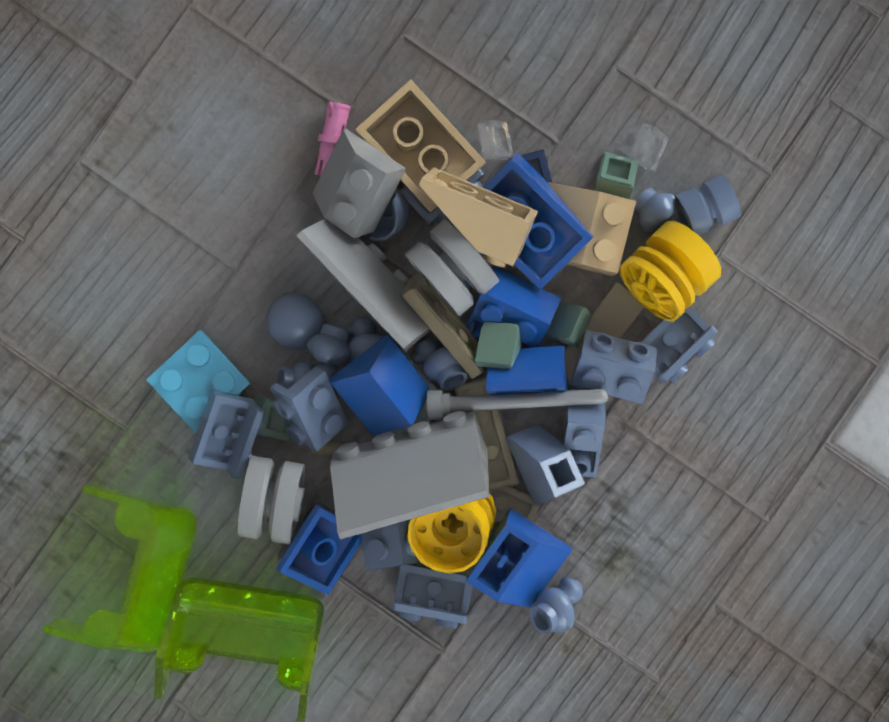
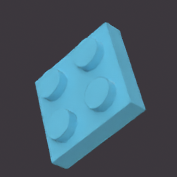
M199 330L146 379L196 434L212 390L239 396L252 384L202 330Z

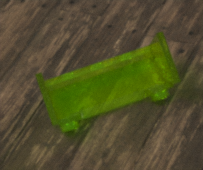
M98 483L84 485L82 493L119 502L115 513V524L123 535L139 540L120 612L108 609L97 610L89 615L84 625L57 618L44 625L43 633L97 648L153 652L160 648L168 637L198 529L197 518L191 510L182 506Z
M189 578L182 581L176 589L155 657L154 699L162 700L170 671L178 673L195 672L203 665L206 654L278 665L277 680L279 684L288 690L300 692L297 721L305 722L323 625L324 606L322 602L309 595L208 579Z

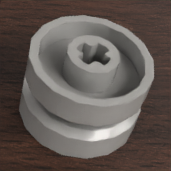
M443 219L430 231L431 240L441 252L439 256L426 243L419 241L404 255L418 273L425 277L441 299L460 317L474 304L473 296L463 285L465 280L478 293L486 294L499 282V279L486 263V260H484V256L476 251L449 221Z
M253 455L248 464L242 490L238 517V536L258 539L264 533L269 517V536L271 541L291 545L297 522H299L305 492V488H303L305 464L285 461L279 469L275 483V464L272 458Z

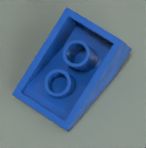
M516 153L482 187L538 211L524 247L514 265L540 290L594 237L546 180L519 153Z

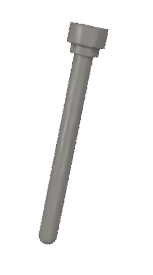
M603 389L451 397V393H444L443 390H428L427 413L429 420H443L446 415L455 411L604 404L608 400V394Z

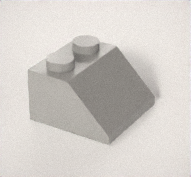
M343 129L318 180L313 195L323 217L351 237L356 238L375 231L406 168L348 129Z

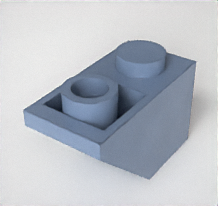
M605 403L566 406L562 444L571 451L579 472L583 477L596 478L606 426Z
M539 424L506 437V441L535 506L585 485L571 451Z

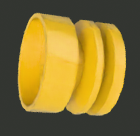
M666 221L646 241V247L640 246L633 253V256H630L620 266V275L628 290L643 307L665 321L674 322L685 312V309L695 302V296L702 295L721 277V266L712 249L697 233L676 221Z
M489 493V497L411 519L407 538L411 551L418 560L434 571L449 574L465 571L475 565L484 553L489 536L495 525L497 510L492 495Z

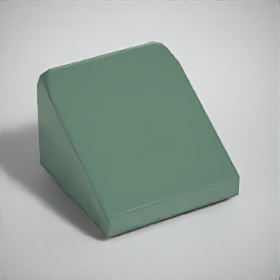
M603 152L594 191L630 199L639 160Z
M560 302L544 336L578 348L592 318V314L586 307Z
M484 322L480 332L475 366L512 369L522 347L519 326L511 323Z
M255 396L253 400L264 411V425L258 435L290 441V436L286 431V428L289 426L285 418L274 407L273 403L276 400Z

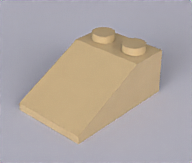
M411 79L355 129L358 137L406 168L399 182L430 213L438 206L419 186L424 175L435 167L467 181L486 164V161Z
M435 167L422 177L419 186L475 250L485 254L484 260L499 267H505L506 264L511 266L515 264L536 218L537 210Z
M547 182L594 236L566 265L611 277L618 274L636 201L599 191Z

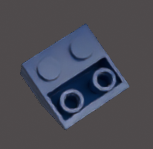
M494 266L493 272L498 277L499 282L486 294L481 293L466 327L479 342L484 322L517 324L520 329L521 348L539 347L562 298L544 289L540 290L536 285Z
M510 508L489 537L485 551L478 562L469 568L466 582L497 602L531 608L538 595L546 588L569 556L572 547Z

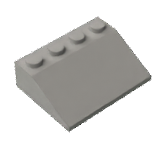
M326 219L307 227L297 235L306 249L405 353L431 330L402 297L408 279L398 269L392 273L383 264L387 257L373 242L366 246L358 237H351Z
M456 411L446 415L443 420L430 424L426 421L418 422L410 426L406 431L396 434L392 432L381 433L375 436L372 441L359 445L355 442L347 443L340 446L332 455L330 469L337 533L340 539L489 497L488 449L475 411L468 413Z

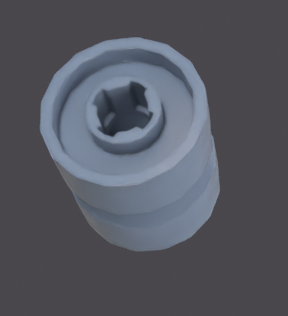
M723 174L704 181L701 185V190L691 187L674 195L677 203L676 210L680 220L699 236L711 231L715 222L723 226L741 217L738 199L732 186Z

